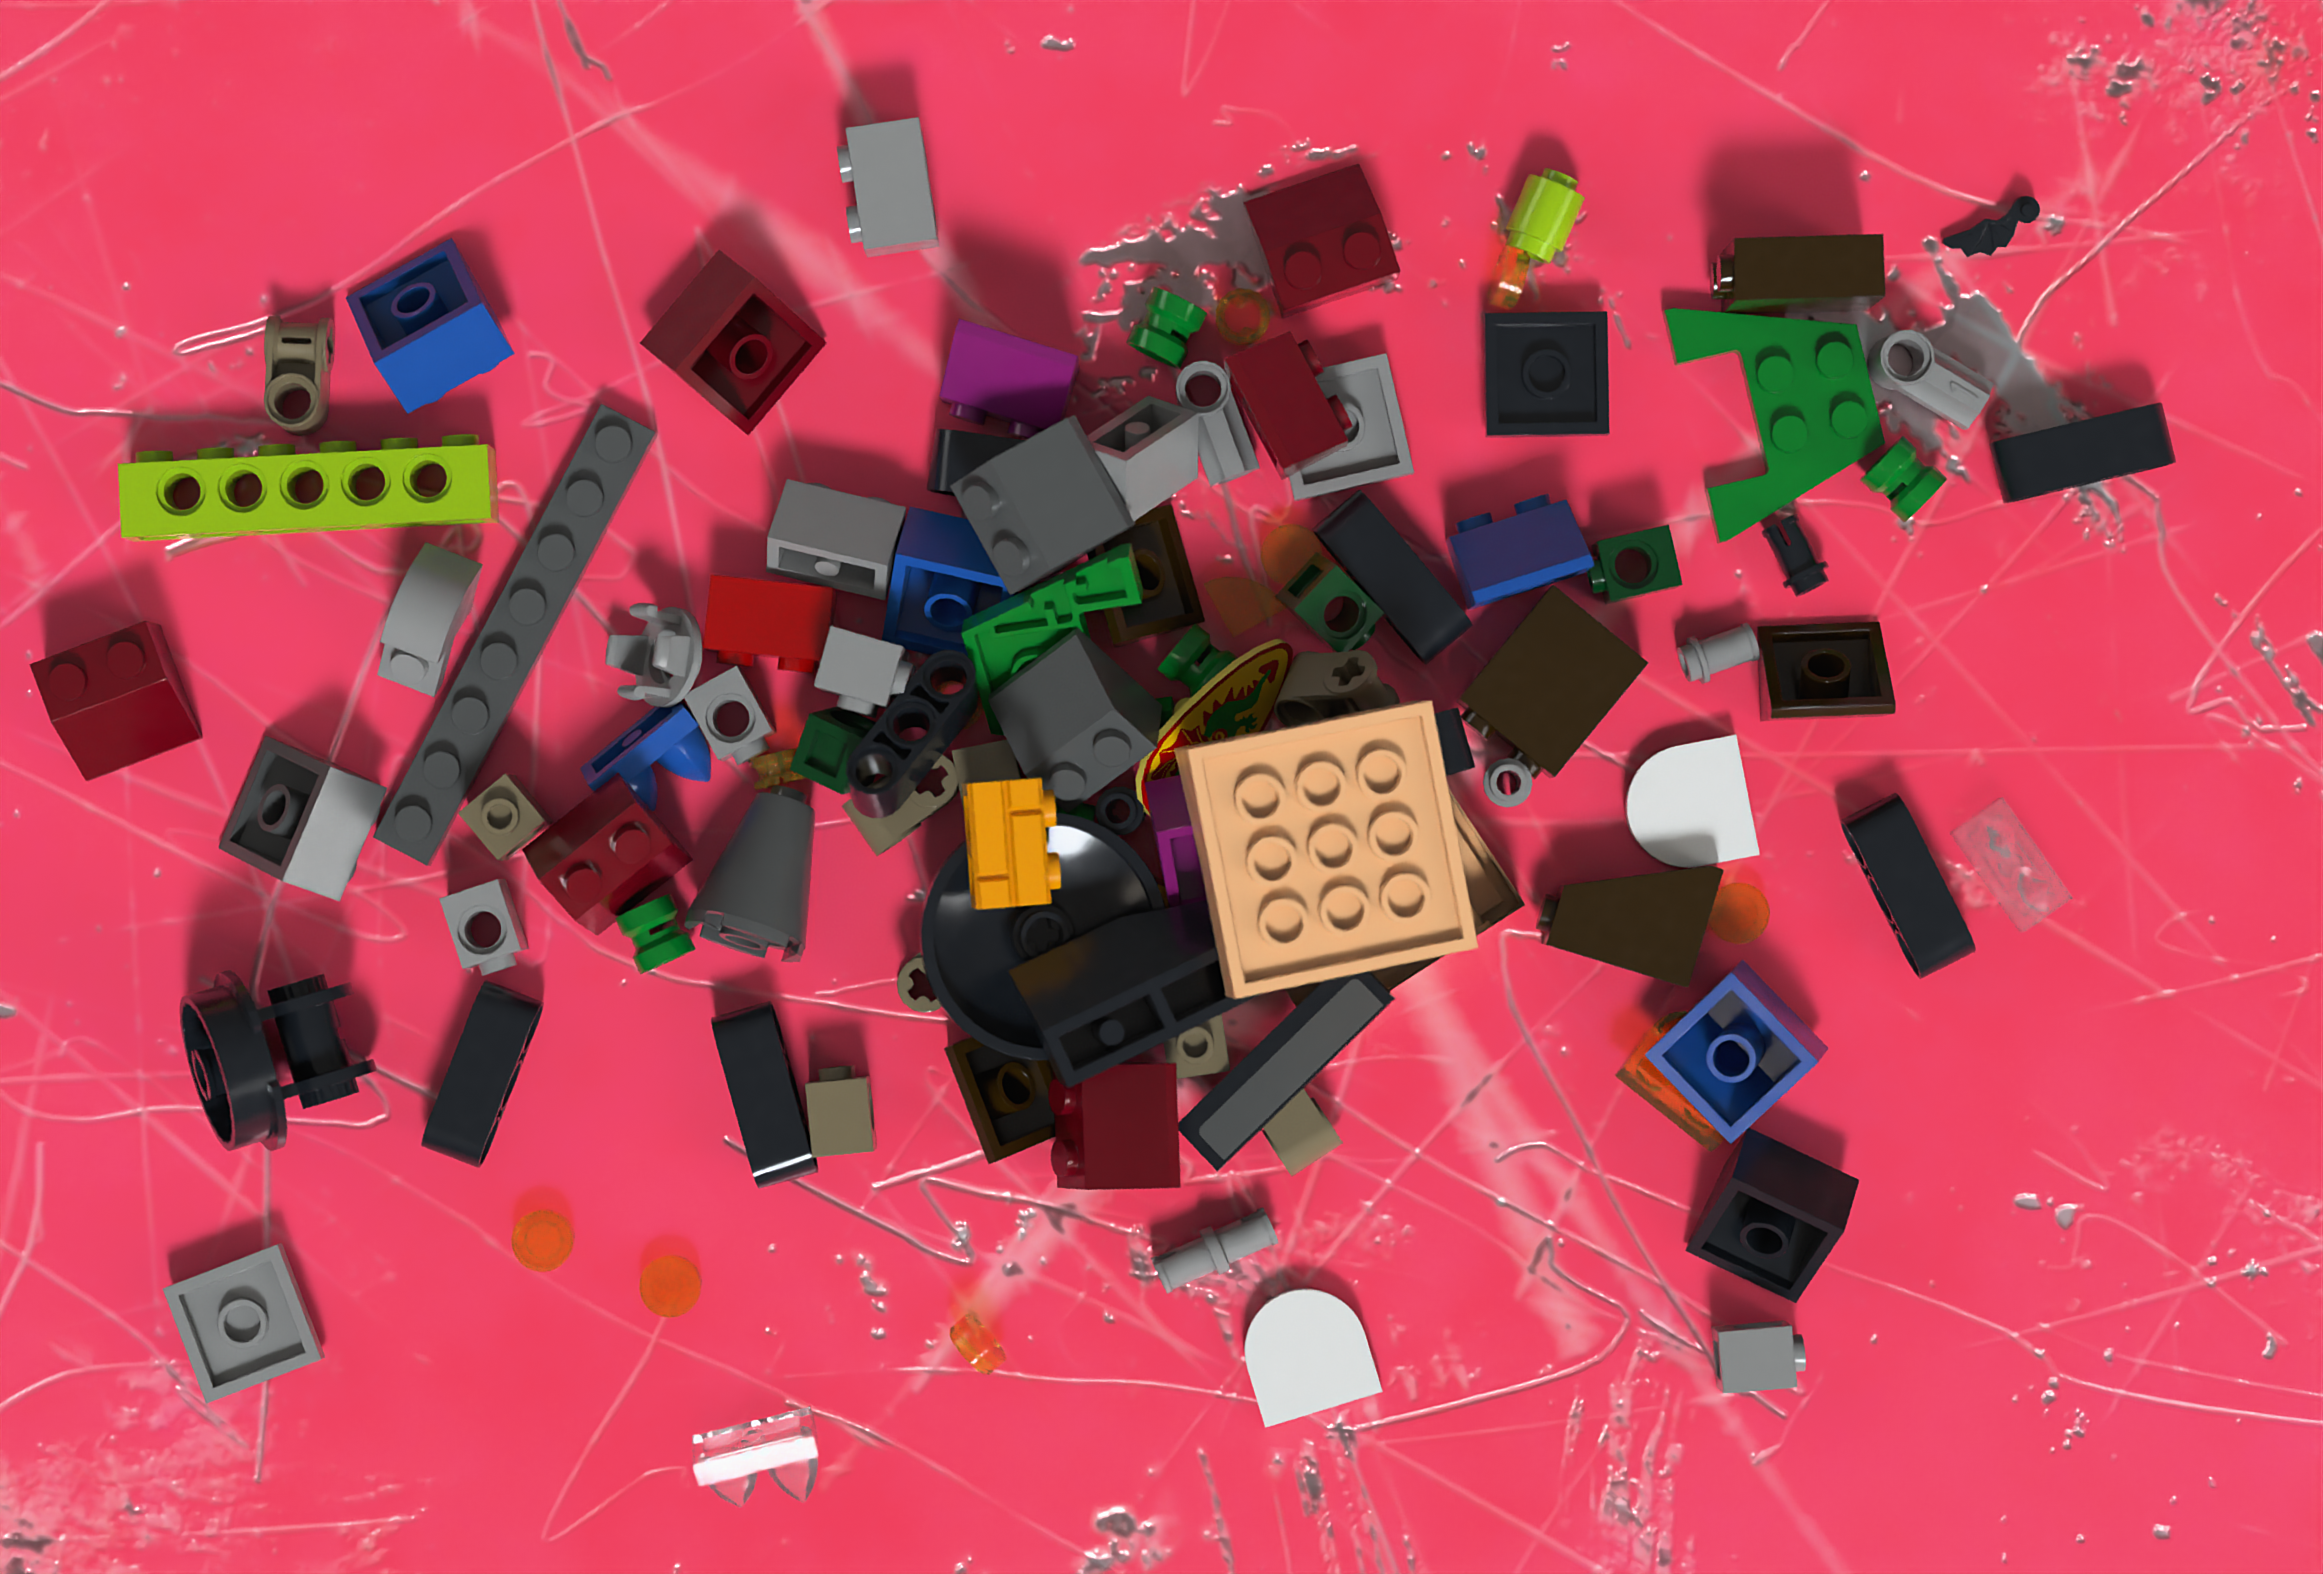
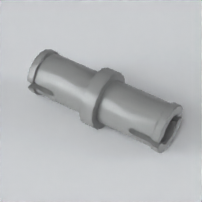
M1262 1207L1257 1209V1212L1213 1231L1211 1226L1199 1231L1200 1238L1158 1257L1156 1255L1151 1260L1168 1294L1173 1289L1215 1270L1221 1275L1230 1270V1263L1267 1246L1276 1245L1279 1241Z

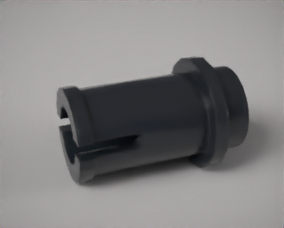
M1797 514L1781 520L1791 541L1790 546L1786 543L1776 524L1762 531V535L1767 539L1787 578L1782 583L1784 588L1788 589L1791 587L1795 596L1799 597L1829 581L1824 571L1829 566L1826 561L1819 562L1799 523L1800 519Z
M1125 786L1112 787L1106 790L1098 798L1095 806V816L1099 825L1116 835H1126L1135 831L1144 821L1147 814L1144 811L1143 804L1137 799V792ZM1121 799L1130 808V814L1126 821L1121 820L1112 813V810L1116 809V805Z

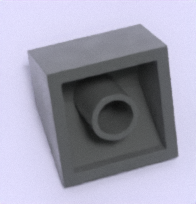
M1075 415L1060 421L994 457L950 486L1010 595L1058 573L1135 525Z
M1078 627L989 694L988 702L1024 775L1027 778H1042L1043 790L1053 789L1055 803L1066 813L1072 811L1157 748L1163 706Z
M265 735L218 848L283 882L340 901L347 883L355 873L357 859L370 828L379 816L380 804L387 787Z

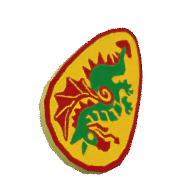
M1274 639L1253 648L1225 667L1191 698H1183L1177 702L1174 707V715L1159 730L1157 748L1141 759L1136 775L1137 799L1143 804L1144 811L1149 816L1150 811L1144 782L1180 775L1175 748L1264 731L1274 712V705L1291 666L1293 649L1288 643L1281 639Z

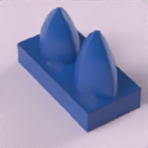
M682 700L670 708L654 707L580 767V770L588 786L593 791H596L619 772L647 806L654 811L657 804L658 786L654 771L650 766L652 763L657 761L665 769L680 777L708 782L711 779V759L705 737L698 727L699 724L690 708Z

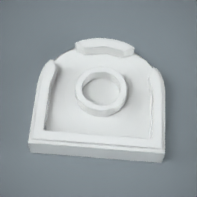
M1737 735L1664 749L1652 755L1636 771L1625 797V816L1634 840L1653 858L1675 867H1699L1760 855Z
M1313 1288L1287 1290L1269 1299L1252 1319L1246 1334L1244 1353L1247 1370L1265 1428L1383 1392L1363 1327L1354 1311L1336 1296Z

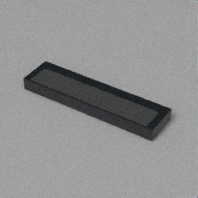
M1371 971L1324 980L1178 1122L1179 1132L1217 1171L1221 1170L1365 1030L1396 997Z

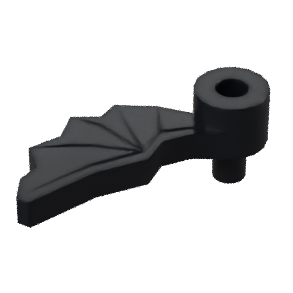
M2020 196L2013 202L2007 214L2000 219H1984L1969 230L1943 238L1942 244L1951 249L1960 248L1967 257L1979 252L1991 256L1997 247H2007L2015 234L2018 221L2031 223L2036 220L2040 213V205L2033 197Z

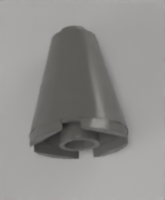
M773 785L770 793H757L688 909L684 924L687 929L690 930L702 924L700 937L713 943L760 958H765L768 947L784 950L781 962H800L803 951L806 948L816 813L812 807L805 804L807 796L804 793L779 785Z

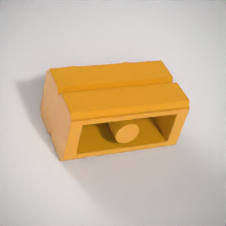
M1042 778L962 783L971 908L990 909L1051 903L1050 890L1061 888L1058 852H1047L1046 827L1056 826V804L1053 789L1043 790Z

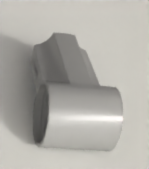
M1900 330L1877 341L1870 349L1867 358L1868 371L1872 379L1880 387L1901 392L1963 430H1967L1981 413L1994 385L1993 382L1934 348L1922 333L1914 330ZM1894 344L1904 346L1913 357V367L1908 376L1897 374L1888 362V354Z
M1205 360L1193 362L1185 367L1178 376L1176 383L1177 404L1180 407L1199 413L1198 456L1210 487L1229 482L1260 469L1233 396L1229 377L1224 369L1216 363ZM1196 376H1209L1217 381L1220 386L1221 395L1211 406H1196L1187 398L1186 386Z

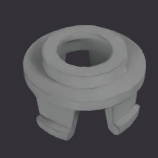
M637 603L630 606V614L636 618L648 621V624L641 636L609 635L605 664L635 675L637 685L619 686L617 690L618 695L634 701L644 699L649 705L655 707L670 708L684 699L699 674L703 649L700 628L694 616L685 609L667 607L657 611L658 606L655 604Z

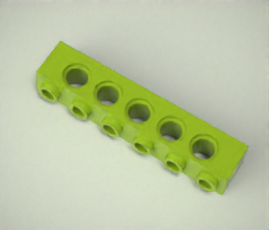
M461 434L442 436V447L418 448L417 438H388L380 440L381 450L357 451L355 441H329L319 443L320 453L296 454L295 445L292 444L258 446V456L235 458L234 448L197 449V460L173 461V451L136 452V463L118 464L121 538L140 542L499 523L496 450L488 444L479 445V435ZM429 465H441L447 477L444 489L436 496L423 497L417 487V479L420 472ZM379 468L385 477V486L382 493L375 499L362 500L356 490V482L359 475L366 469ZM318 471L324 484L322 494L314 502L303 504L296 496L295 486L297 480L306 472ZM256 474L262 484L261 496L254 504L241 507L235 499V486L242 477ZM194 477L200 486V498L190 509L180 510L174 502V489L181 480Z

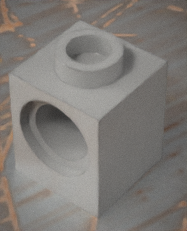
M735 666L689 691L684 697L718 760L724 762L733 757L736 764L741 765L770 748L765 739L777 733L741 667ZM741 702L748 710L749 724L740 735L734 737L725 736L717 725V715L720 709L727 703Z
M496 879L439 898L462 969L479 965L482 976L517 965L514 953L529 949L506 879ZM485 911L495 915L501 924L500 938L494 945L488 948L479 945L471 933L473 920L477 915Z
M1785 1320L1711 1327L1716 1387L1723 1394L1797 1387L1796 1372L1806 1370L1805 1346L1802 1334L1793 1335L1792 1325Z

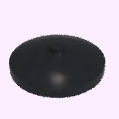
M1056 813L1055 827H1046L1047 852H1058L1061 870V888L1050 890L1051 903L990 909L971 908L965 839L951 852L938 869L926 894L921 912L919 941L922 964L928 983L941 1007L964 1032L993 1050L1022 1059L1048 1060L1007 970L1118 917L1165 908L1155 878L1145 862L1131 846L1115 833L1098 823L1064 813Z

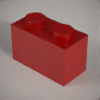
M711 574L703 648L708 651L717 652L716 663L753 667L754 656L778 658L777 670L814 674L815 663L821 662L830 627H834L837 591L831 587Z

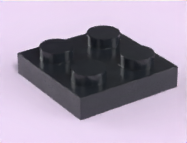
M1607 311L1484 314L1485 438L1609 435Z

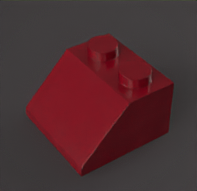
M1359 164L1243 202L1282 319L1398 280L1401 270L1381 211Z
M718 250L642 339L640 344L733 424L749 435L827 342L758 279L722 251Z
M1291 331L1224 359L1225 372L1229 377L1230 383L1281 480L1347 446L1348 439L1344 431L1353 427L1338 396L1335 394L1326 399L1315 377L1324 373V370L1308 340L1297 344Z
M143 621L29 664L50 721L87 782L203 739L160 624Z
M619 772L522 849L542 885L577 923L597 936L615 923L616 917L630 911L693 860L687 850Z
M1124 1061L1070 1088L1060 1084L1053 1071V1080L1049 1086L1048 1097L1051 1110L1055 1114V1142L1051 1149V1164L1057 1176V1188L1079 1190L1181 1188L1176 1063Z

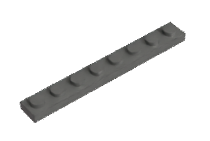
M603 404L600 405L373 838L427 866H431L658 435L655 431Z

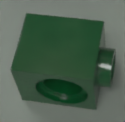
M1669 525L1600 540L1591 545L1594 555L1592 556L1594 566L1586 573L1592 593L1602 592L1605 605L1676 589L1683 585ZM1634 550L1644 557L1647 571L1641 582L1628 583L1618 576L1615 570V560L1619 552Z
M1318 552L1309 559L1275 596L1322 644L1334 652L1353 651L1363 646L1373 635L1376 628L1375 623L1384 615V612L1335 563ZM1342 596L1343 607L1339 615L1330 621H1325L1324 611L1327 604L1332 599Z
M838 706L809 713L789 770L842 795L849 793L846 763L852 752L876 722L855 712L841 709ZM876 774L868 776L861 784L868 787L874 782Z

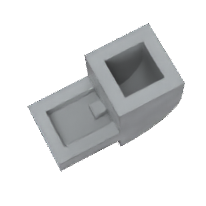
M427 542L424 544L408 569L388 614L380 640L385 645L378 676L435 697L443 684L454 637L471 612L483 564Z

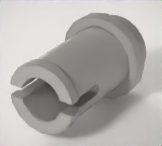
M1747 622L1737 628L1699 641L1695 636L1689 637L1686 640L1687 645L1677 648L1678 659L1686 679L1689 682L1699 679L1702 684L1710 681L1711 674L1749 661L1753 662L1760 658L1756 637Z
M1510 758L1500 759L1491 764L1485 772L1483 779L1484 792L1489 800L1498 806L1506 808L1517 806L1524 802L1531 792V773L1518 760ZM1502 772L1511 774L1515 779L1516 786L1511 795L1503 794L1497 788V777Z

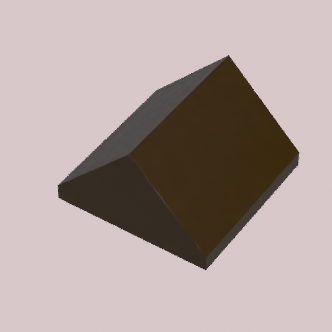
M1172 505L1151 509L1135 520V525L1087 554L1088 560L1122 544L1131 543L1143 587L1142 603L1103 609L1114 648L1187 628L1195 623L1205 622Z
M1880 622L1757 626V643L1760 651V658L1758 660L1760 721L1883 717L1895 714L1896 702Z
M973 1037L963 1039L944 1048L988 1164L1002 1160L1055 1137V1114L1051 1110L1048 1097L1049 1086L1053 1080V1069L1049 1060H1030L1010 1056L993 1050Z

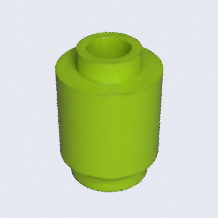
M1549 168L1544 169L1542 176L1529 174L1506 226V230L1510 234L1505 246L1528 258L1550 264L1555 252L1561 253L1584 202L1585 198L1575 191L1578 181Z

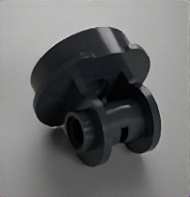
M227 970L216 975L213 988L181 998L179 1008L181 1033L192 1079L208 1122L215 1136L226 1150L232 1151L261 1142L270 1151L283 1148L287 1140V1117L284 1099L299 1095L303 1109L360 1092L356 1077L377 1071L374 1059L352 1064L345 1038L340 1040L337 1030L338 1027H341L333 1000L354 994L351 982L328 988L324 974L268 990L272 1006L257 1010L241 979L233 971ZM272 1018L275 1019L293 1079V1083L280 1086L277 1080L272 1058L262 1031L261 1022Z

